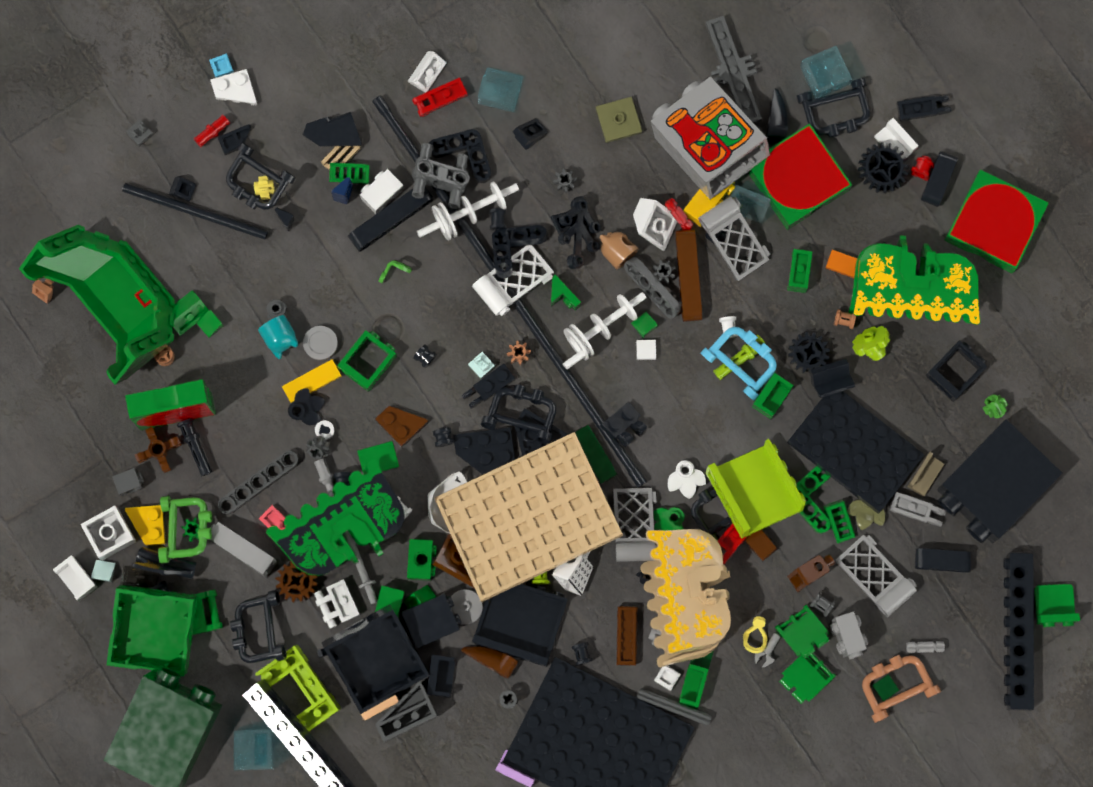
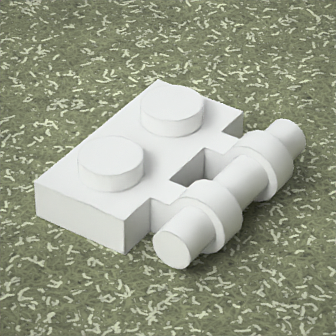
M344 579L326 587L329 593L327 596H323L321 590L314 593L317 607L320 606L324 615L322 618L325 623L327 622L330 629L337 626L334 621L336 617H339L341 622L344 623L360 615ZM330 601L333 602L336 609L334 612H330L327 605Z

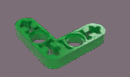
M816 466L796 483L797 490L807 500L805 506L811 505L814 508V513L808 516L802 511L799 514L816 533L824 534L830 528V520L809 496L825 483L830 476L823 474L818 479L817 476L812 474L815 472L818 475L821 472V469ZM807 478L815 480L816 485L814 488L806 487L805 480ZM817 513H819L820 516H818L817 519L820 522H822L823 520L826 522V524L824 525L826 529H818V522L816 520L811 522L810 519H812L813 517H815Z

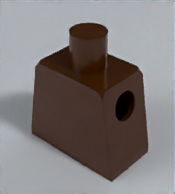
M829 554L823 558L818 555L795 569L787 577L796 591L799 592L826 575L830 571L829 567L834 565L835 562Z

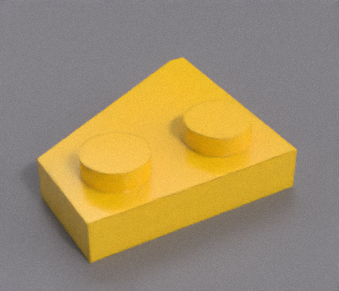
M161 505L125 508L128 517L146 546L165 544L164 512L161 510Z

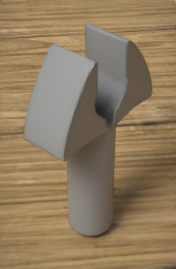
M774 633L763 652L755 653V664L758 662L759 657L764 656V654L766 655V662L762 668L775 661V659L771 658V652L780 639L779 634Z

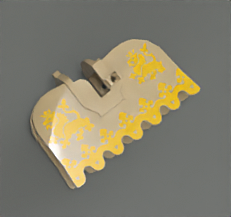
M647 530V540L657 543V547L650 551V557L655 561L643 563L640 570L642 573L651 576V580L645 582L644 590L654 594L655 597L648 601L647 607L650 611H656L658 617L653 618L650 625L653 629L661 631V635L654 639L655 647L665 651L663 655L658 657L657 665L660 668L682 661L705 657L713 652L725 637L731 623L727 600L730 597L729 592L726 589L714 590V588H710V586L730 578V572L723 565L721 546L712 535L702 530Z

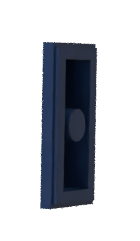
M350 177L345 178L331 191L334 201L348 204L353 190Z

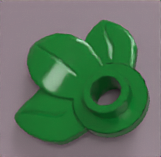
M672 507L669 510L658 508L653 511V520L656 521L654 530H684L682 523L685 515L680 508ZM672 514L678 515V519L676 521L672 520Z

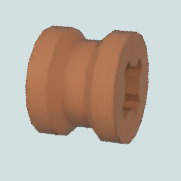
M167 346L154 358L158 364L165 367L174 362L175 354Z

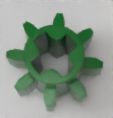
M194 518L193 522L186 519V526H181L185 530L182 536H189L190 542L193 541V538L199 540L197 518ZM194 526L197 533L193 534L190 532V527Z

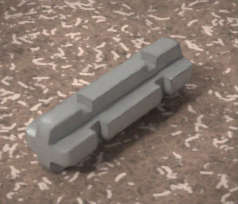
M933 641L906 643V651L908 653H915V651L918 653L943 652L945 650L943 641H936L935 643Z

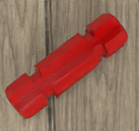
M673 198L667 200L665 206L669 211L671 210L670 213L678 224H681V228L683 230L692 229L693 223L690 219L687 220V215L679 205L677 206V202Z

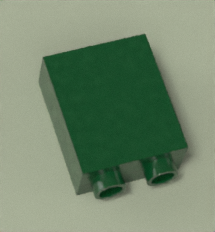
M159 667L157 672L152 670L142 677L103 761L154 787H184L221 710L222 704L214 701L216 693L205 686L195 684L193 689H190L178 683L181 676L169 668Z

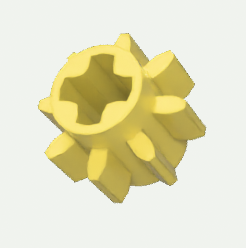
M259 176V181L254 182L255 196H260L261 200L270 199V194L275 192L274 182L268 180L266 176Z

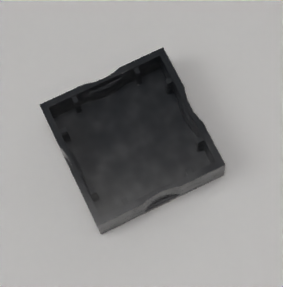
M390 604L321 642L360 714L384 702L392 694L407 689L430 676Z

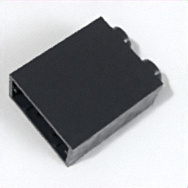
M1005 419L939 486L937 491L942 496L937 501L950 515L955 516L960 512L970 521L966 526V530L974 539L982 544L988 539L993 544L1005 534L1063 473Z

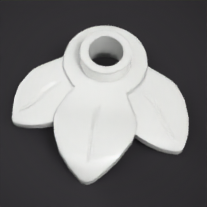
M687 460L679 462L676 466V471L668 478L669 491L679 489L688 499H691L695 494L696 486L706 485L703 472L695 469L694 465ZM683 467H687L689 469V472L687 474H684L682 472Z

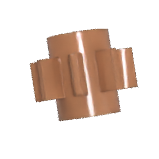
M516 341L514 347L509 345L512 352H508L507 356H512L511 363L516 361L521 366V361H529L526 354H530L531 350L525 349L527 343L520 345ZM515 350L518 352L522 350L523 356H515Z

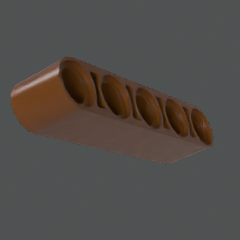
M695 229L675 231L682 320L683 322L701 321L702 305Z

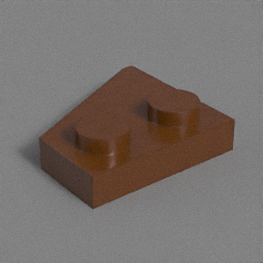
M388 406L375 418L381 427L401 447L428 423V420L391 406Z

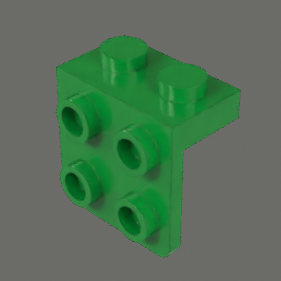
M1071 584L1038 585L1034 587L1037 625L1043 624V628L1055 627V624L1070 627L1075 626L1074 623L1080 621V614L1075 613L1074 593Z

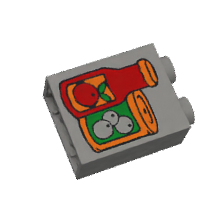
M711 77L702 83L699 81L691 83L683 91L681 99L673 105L669 103L661 105L652 116L651 125L655 139L709 199H712L770 155L767 137Z

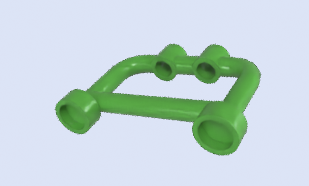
M170 496L161 497L160 505L162 512H169L168 547H162L158 550L160 563H169L170 558L191 557L202 553L206 548L207 540L212 539L211 528H207V523L212 522V512L208 511L205 501L195 497L171 500ZM197 505L200 507V512L198 513L199 544L193 549L176 550L177 507Z

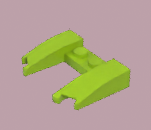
M294 645L286 651V660L277 661L275 659L256 672L255 675H261V679H265L272 687L291 674L311 703L310 707L296 717L308 731H311L342 708L322 684L307 662L309 660L299 645Z

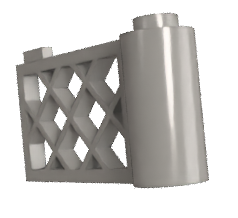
M728 197L698 219L711 237L736 280L739 281L769 261L767 256L770 253L765 245H760L739 209L741 207L740 202L737 198ZM738 218L742 223L740 232L731 230L733 222ZM721 230L727 231L725 242L718 241L715 234ZM731 232L740 234L737 245L728 243ZM743 235L750 236V248L741 246ZM727 246L737 247L734 258L727 256ZM740 248L749 250L747 261L738 259ZM753 251L759 252L762 256V259L757 263L751 262ZM737 261L746 263L745 271L740 274L736 270Z
M652 488L613 489L614 517L618 525L619 523L622 525L620 527L621 531L626 528L631 533L628 538L615 539L616 562L655 561L650 557V551L656 548L657 545H655V542L647 540V538H642L637 533L643 527L647 530H654L653 504H656V492H652ZM625 494L630 499L623 505L618 500L617 495ZM639 494H648V500L644 504L636 499ZM632 501L640 506L635 513L627 508ZM623 510L631 516L625 523L618 517ZM642 510L649 514V518L644 522L637 517ZM633 519L641 524L635 531L628 526Z
M862 535L835 562L876 604L878 609L886 617H889L917 592V585L911 578L906 579L883 556L875 547L877 543L870 535L867 537ZM864 541L869 547V554L857 553V546ZM846 556H855L854 567L846 566L841 560ZM857 556L868 557V567H857ZM871 557H879L882 560V568H871ZM857 570H868V581H860L856 577ZM870 571H882L881 581H870ZM884 571L893 572L897 578L893 582H884ZM870 584L881 585V593L876 597L870 592Z

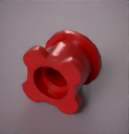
M927 156L918 157L916 159V166L911 169V174L928 181L929 172L934 167V163Z

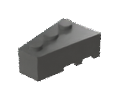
M421 681L375 724L384 743L437 718V714Z

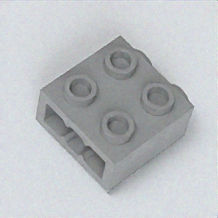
M851 612L831 620L832 624L829 626L832 635L837 637L838 643H836V648L839 655L842 654L843 658L849 657V659L863 655L862 651L867 649L868 641L865 634H861L859 627L862 624L859 616H855V613Z

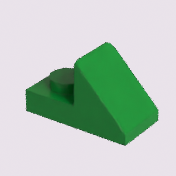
M554 275L552 277L551 307L563 297V303L569 309L572 307L576 311L581 306V301Z

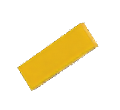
M332 359L283 385L282 388L290 403L294 402L295 394L299 390L308 388L311 394L342 376Z

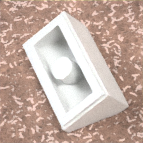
M428 51L408 82L423 92H428L447 62L435 52Z

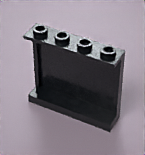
M524 582L487 599L472 643L546 667L568 599L564 598L565 594L556 591L551 594L546 592L544 587L535 585V588L527 586L528 582Z

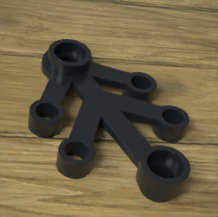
M583 196L575 197L571 202V209L559 218L562 226L571 225L572 218L576 215L575 223L558 236L559 243L564 245L569 244L571 237L574 235L573 254L567 258V265L573 270L581 268L584 264V258L581 255L582 238L590 252H596L600 249L599 242L591 238L583 224L584 218L590 233L595 234L601 231L600 223L594 222L589 214L588 202Z

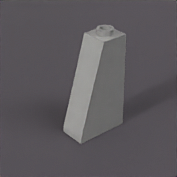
M220 522L210 527L212 531V539L210 541L265 578L268 577L277 564V561L272 556Z

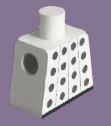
M590 552L556 567L552 575L566 591L582 596L593 566L587 560Z

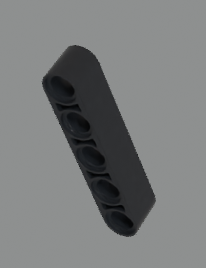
M425 187L423 198L413 197V189H411L354 229L348 235V238L359 252L365 250L429 205L434 200V197Z

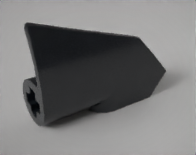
M351 111L333 118L324 117L307 123L303 132L304 137L320 147L362 146Z

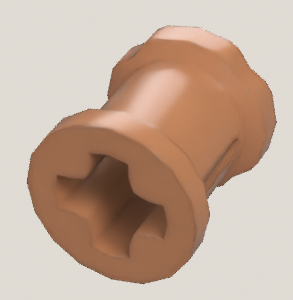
M837 309L834 325L848 326L853 330L856 316L853 313L842 312L841 309Z

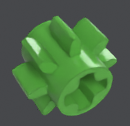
M990 395L985 399L984 403L986 406L983 407V410L990 418H1000L1006 413L1005 407L1008 404L1005 398H1002L1000 395Z

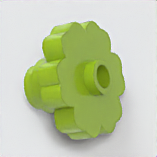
M873 326L865 329L862 334L855 337L852 341V348L859 356L866 354L874 361L880 360L886 355L885 347L890 342V334L887 328L883 326L878 328Z

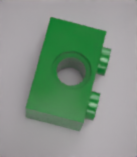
M409 539L408 580L431 581V576H435V566L432 565V557H436L437 546L433 545V540ZM421 555L428 558L427 563L424 565L417 563V558Z

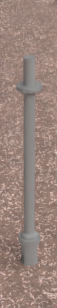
M325 458L314 462V465L320 476L319 481L326 486L329 496L334 497L332 491L334 475L330 473ZM346 531L344 533L346 541L359 561L356 567L363 582L359 588H365L371 605L375 604L378 600L372 585L376 582L369 579L356 543L350 533Z

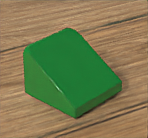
M211 310L197 322L208 338L223 327L221 321Z
M647 312L631 322L642 338L658 327V324Z

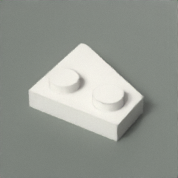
M247 69L211 79L216 99L257 105Z

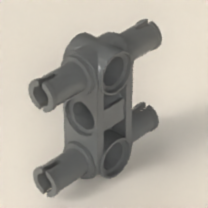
M423 143L421 145L420 157L417 158L412 171L414 180L412 196L423 198L425 185L451 192L448 207L459 209L461 195L465 192L469 181V175L466 170L469 157L465 154H458L455 167L432 161L430 159L433 145Z

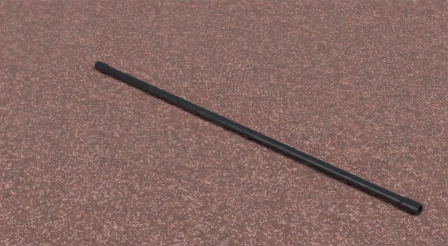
M381 95L373 99V104L416 163L417 158L420 157V152L397 121ZM432 187L450 214L459 210L448 207L450 196L446 190ZM462 217L455 220L489 271L494 270L495 262L466 219ZM496 274L493 275L497 281L505 282V278H500ZM507 287V293L511 298L517 295L512 287ZM519 298L513 303V306L624 465L638 488L641 487L647 480L632 462L617 438L612 440L600 427L604 419L570 370L563 366L564 361Z

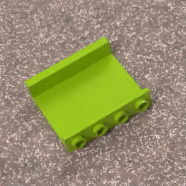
M769 439L765 441L763 447L720 466H716L713 463L707 467L706 475L741 539L802 512L805 507L806 500L804 495L797 490L795 479L788 474L785 461L780 459L776 445L772 444Z

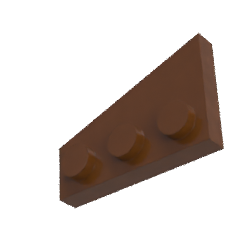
M449 533L433 565L475 589L453 538Z

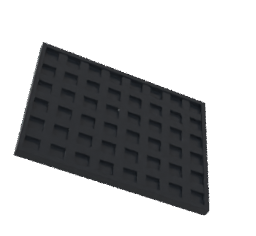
M555 657L502 763L549 787H666L695 727Z

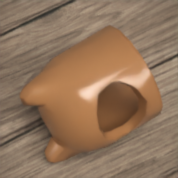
M609 232L607 235H600L602 241L601 252L616 270L623 267L625 262L634 257L639 251V248L630 242L622 232Z

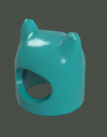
M285 315L271 319L258 329L265 344L278 359L282 358L283 351L291 346L295 348L298 346L295 332Z

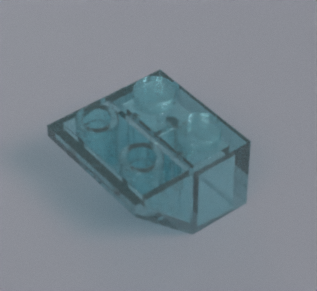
M271 729L234 731V771L274 770L273 731Z

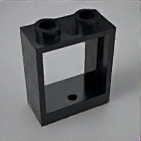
M960 340L926 374V377L953 402L988 367L981 356H976L971 351L972 348L966 342L962 343ZM956 351L977 369L959 390L937 371Z

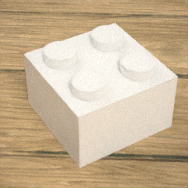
M116 506L81 524L94 551L102 561L136 542L119 508Z

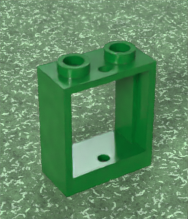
M365 330L337 367L369 392L397 356L394 352L396 349L389 343L383 344L379 341L380 337L373 331L369 333ZM367 339L388 354L369 380L347 364Z

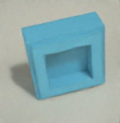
M227 53L209 60L216 78L234 72Z

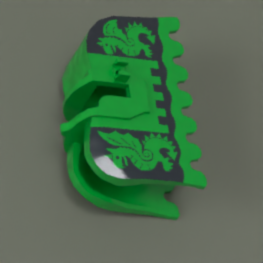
M375 459L370 460L365 466L366 475L359 471L352 472L349 476L350 486H346L343 482H337L332 490L334 497H330L327 493L319 494L316 499L317 508L312 507L310 504H304L300 509V519H297L294 515L286 516L284 519V530H280L277 526H271L267 529L266 534L281 548L297 569L308 575L320 576L334 570L345 560L346 562L350 560L358 564L359 561L355 553L342 536L346 531L350 533L358 545L365 546L369 544L378 557L384 554L379 542L392 537L401 529L405 515L400 500L385 479Z

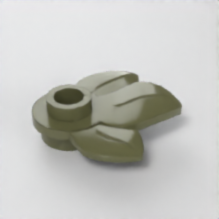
M861 500L853 501L848 506V515L856 516L857 525L860 530L866 529L872 522L880 526L885 522L884 509L878 514Z

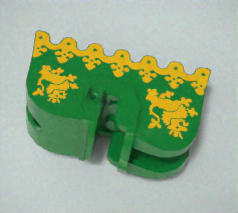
M900 235L897 246L876 243L867 246L858 255L855 264L849 313L861 316L867 308L869 315L881 317L886 310L889 317L898 319L903 316L905 311L906 316L914 320H920L924 313L927 320L939 321L943 315L944 319L948 322L957 323L962 317L966 323L980 324L978 275L974 265L966 257L953 253H936V251L931 250L929 244L924 243L920 253L919 276L915 275L916 256L908 252L906 236Z

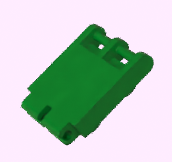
M807 605L803 606L804 609L794 616H789V619L780 626H775L777 632L797 657L802 655L804 659L815 652L813 645H816L819 649L830 641L827 637L829 634L828 630ZM806 612L805 615H803L801 618H799L798 620H796L799 616H801L802 614H804V613ZM792 622L791 625H789L787 628H785L784 630H782L785 626H787L788 624H790V623Z
M813 653L810 656L817 664L809 657L804 659L800 655L781 673L784 677L779 682L788 691L793 687L796 689L792 696L800 704L805 700L809 702L836 676L835 673L832 674L823 664L824 661H820ZM819 667H821V668L829 675V677H827V676L819 669Z

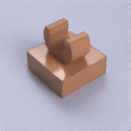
M46 279L44 282L40 280L35 281L32 293L48 304L52 299V289L54 288L52 285L54 281Z

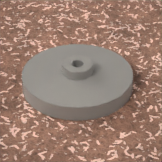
M315 326L308 330L304 336V350L309 357L315 360H326L333 356L337 350V337L326 326Z
M459 590L451 596L454 603L452 607L454 614H459L462 625L472 624L479 619L482 614L483 605L475 592Z

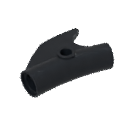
M141 547L137 553L136 562H133L132 567L157 572L162 575L176 574L193 579L197 562L182 558H170L169 563H160L158 551Z

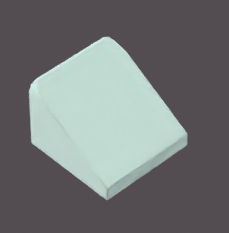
M96 560L91 578L112 582L116 563Z

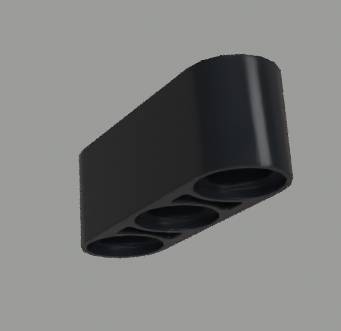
M942 151L939 152L921 201L939 207L958 160L957 157Z
M917 548L915 551V569L970 573L972 553Z

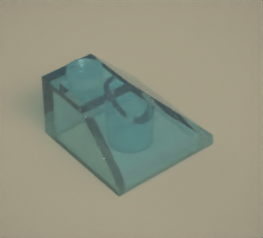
M487 67L478 93V104L515 112L524 76Z

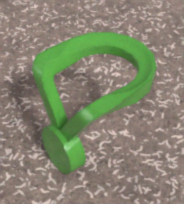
M393 260L387 264L378 282H384L392 265L408 273H411L412 268Z

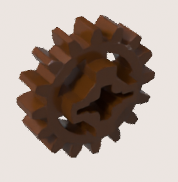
M291 561L289 567L284 564L285 570H278L281 576L275 578V580L280 582V584L276 585V588L282 589L279 594H286L285 600L291 597L293 603L298 598L300 602H303V597L310 599L309 593H315L312 587L318 586V583L313 580L318 577L305 574L304 572L294 573L293 569L297 568ZM286 574H287V575H288V583H286L285 586H284V578H285V576H286ZM293 578L300 579L299 586L296 584L292 585L294 583ZM309 578V586L306 589L305 581ZM298 590L301 594H291L289 592Z

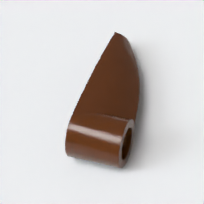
M463 647L461 650L467 656L506 679H509L518 664V661L511 656L485 647Z

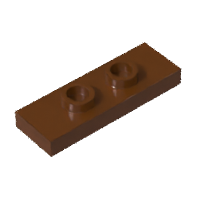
M618 606L616 665L636 666L637 607Z

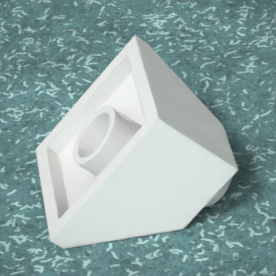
M640 198L633 214L638 234L662 251H665L677 221L670 213L671 211L658 201Z

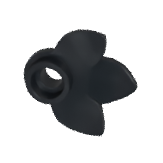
M308 388L301 389L295 394L294 402L289 405L288 414L292 419L302 420L306 425H316L322 421L317 412L322 408L325 400L319 396H310ZM300 407L301 412L298 414L295 413L294 408Z

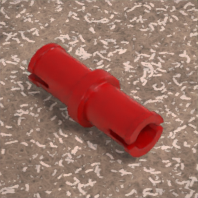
M222 114L211 125L205 126L206 129L193 139L198 146L202 147L213 137L216 138L218 133L229 125L230 122Z

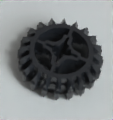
M883 142L880 143L879 148L876 144H873V150L868 147L866 149L868 154L862 153L861 155L864 160L858 161V164L862 165L858 167V171L864 172L859 178H866L863 185L869 182L871 184L868 188L869 190L875 186V192L878 193L880 188H882L883 194L887 193V187L890 192L894 191V186L899 189L901 187L899 182L904 183L906 181L902 176H908L909 174L907 171H904L909 168V165L903 164L908 159L907 157L901 158L904 152L900 151L898 154L896 152L898 146H895L892 150L891 143H888L886 148ZM881 154H887L894 160L888 161ZM873 156H876L875 161L877 165L869 170V161ZM881 164H882L883 167L889 166L885 171H884L883 169H882V170H880V169L878 170V168H880ZM898 166V174L894 180H891L890 170ZM872 175H880L883 181L885 180L886 182L877 181Z

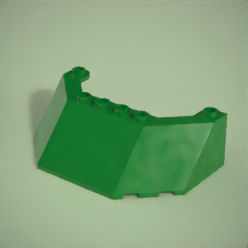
M76 225L39 240L19 268L29 280L37 281L47 278L69 286L115 341L116 363L110 365L106 371L107 376L114 385L128 379L174 340L172 327L174 326L173 306L175 305V299L125 241L120 240L117 242L109 239V236L97 231L92 233L86 231L85 227ZM141 289L143 290V292L138 295V296L141 298V300H142L145 304H146L149 300L152 301V303H150V304H149L147 307H145V308H144L143 305L138 301V299L134 296V295H135L138 291H140Z

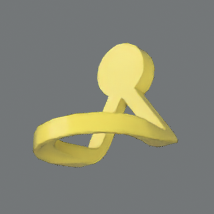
M761 616L755 617L753 619V626L743 634V646L752 653H761L767 646L768 636L763 629L766 620ZM758 628L763 636V645L759 648H754L748 644L747 640L749 634Z

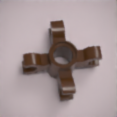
M153 427L145 429L151 443L148 450L135 454L137 462L142 463L153 457L159 461L164 473L171 471L166 456L169 450L182 445L180 439L177 436L163 443L158 440ZM156 446H163L162 453L158 455L154 454V448Z

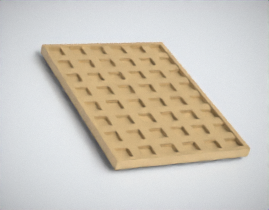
M575 432L435 497V501L481 602L623 536Z

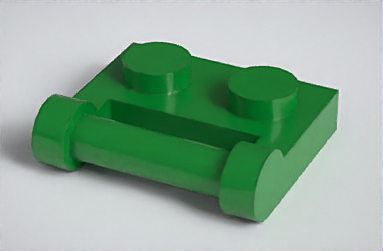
M216 590L194 594L197 595L193 635L223 629L222 622L219 620L215 599L217 596ZM202 599H208L212 620L211 625H207Z

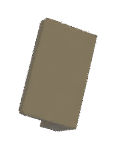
M932 452L926 455L907 486L923 497L944 463L932 456Z

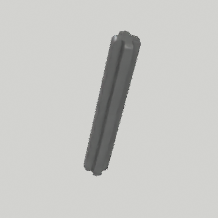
M640 689L637 698L705 725H709L712 718L707 713L644 689Z

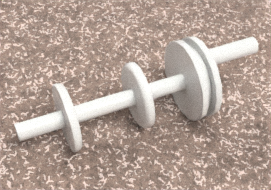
M491 182L492 195L473 204H470L466 196H461L464 208L450 215L443 203H438V207L433 205L432 211L436 222L417 230L419 238L439 228L448 241L451 240V235L454 238L457 237L453 221L468 215L470 221L476 224L477 218L474 211L495 201L500 208L505 210L507 207L504 197L518 191V185L515 183L500 191L497 184Z
M641 292L629 302L623 295L619 294L617 301L621 308L603 321L596 314H591L590 317L594 327L584 334L574 324L569 325V328H565L564 334L576 354L565 361L563 366L569 369L581 359L586 361L589 359V356L592 357L594 351L588 340L598 333L609 340L611 334L607 326L622 315L626 314L631 320H637L638 317L633 308L646 299L645 294Z

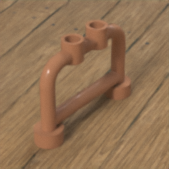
M900 655L889 659L890 664L883 666L880 663L872 667L873 672L865 676L862 687L874 712V715L871 716L874 723L889 717L885 709L923 691L927 698L941 692L938 685L934 686L924 664L919 658L915 656L901 658ZM909 663L914 664L924 683L878 704L870 688L871 681Z

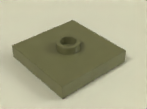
M632 97L595 107L606 143L642 133Z

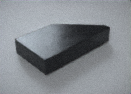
M250 124L217 137L224 155L237 151L240 143H245L251 129Z

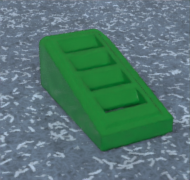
M330 163L329 182L341 183L345 179L343 178L344 168H347V177L351 179V169L354 168L355 176L354 179H351V182L353 184H368V164ZM336 167H339V178H335ZM359 169H363L362 179H359Z
M837 500L824 505L825 513L830 520V526L837 544L855 538L844 501ZM840 507L839 511L831 512L832 509ZM843 515V518L834 521V517ZM844 522L846 523V525L842 527H836V525ZM848 529L849 533L839 536L838 532Z

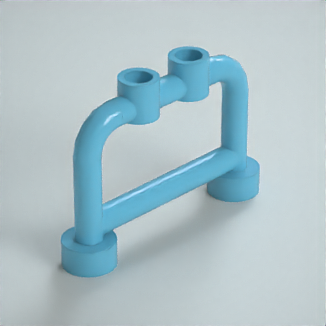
M731 327L709 349L705 347L701 354L711 363L716 358L724 363L748 385L743 392L755 401L759 396L757 392L776 371V360L770 354L772 349L764 342L760 345L756 341L758 337L752 331L745 332L739 327ZM734 334L740 336L759 355L768 361L769 368L756 382L719 350L730 336Z

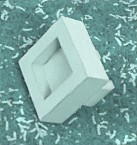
M483 352L468 364L480 379L495 367Z

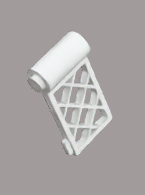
M532 245L525 246L511 256L512 262L520 263L519 272L513 271L512 275L518 276V284L507 283L508 278H505V282L497 281L493 276L496 274L494 269L479 278L472 285L496 316L499 314L501 316L505 315L510 310L509 306L541 282L545 285L552 279L554 271ZM529 250L534 256L533 261L523 260V254ZM502 263V270H504L503 268L506 266L505 263ZM522 264L533 265L532 274L523 273ZM536 266L543 267L547 273L543 276L536 275ZM521 276L532 278L531 285H521ZM507 287L517 288V295L511 298L507 293Z

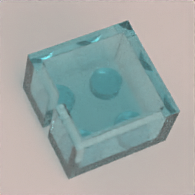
M837 46L805 58L800 64V68L815 99L830 94L832 89L835 92L849 86L852 77Z

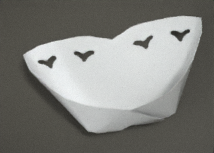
M461 472L451 474L428 493L429 519L433 525L447 533L450 532L435 501V497L467 483Z

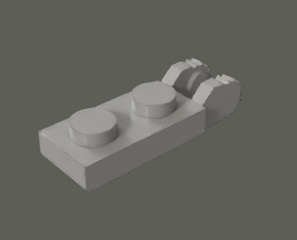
M895 492L889 510L942 527L943 522L929 517L930 512L932 511L938 515L946 514L944 509L899 492Z

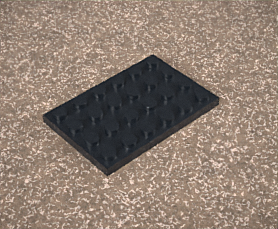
M843 391L822 397L787 442L878 514L925 455Z

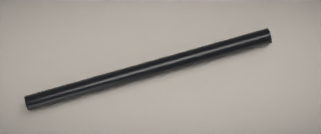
M127 183L124 184L122 189L124 193L264 240L268 235L267 230Z

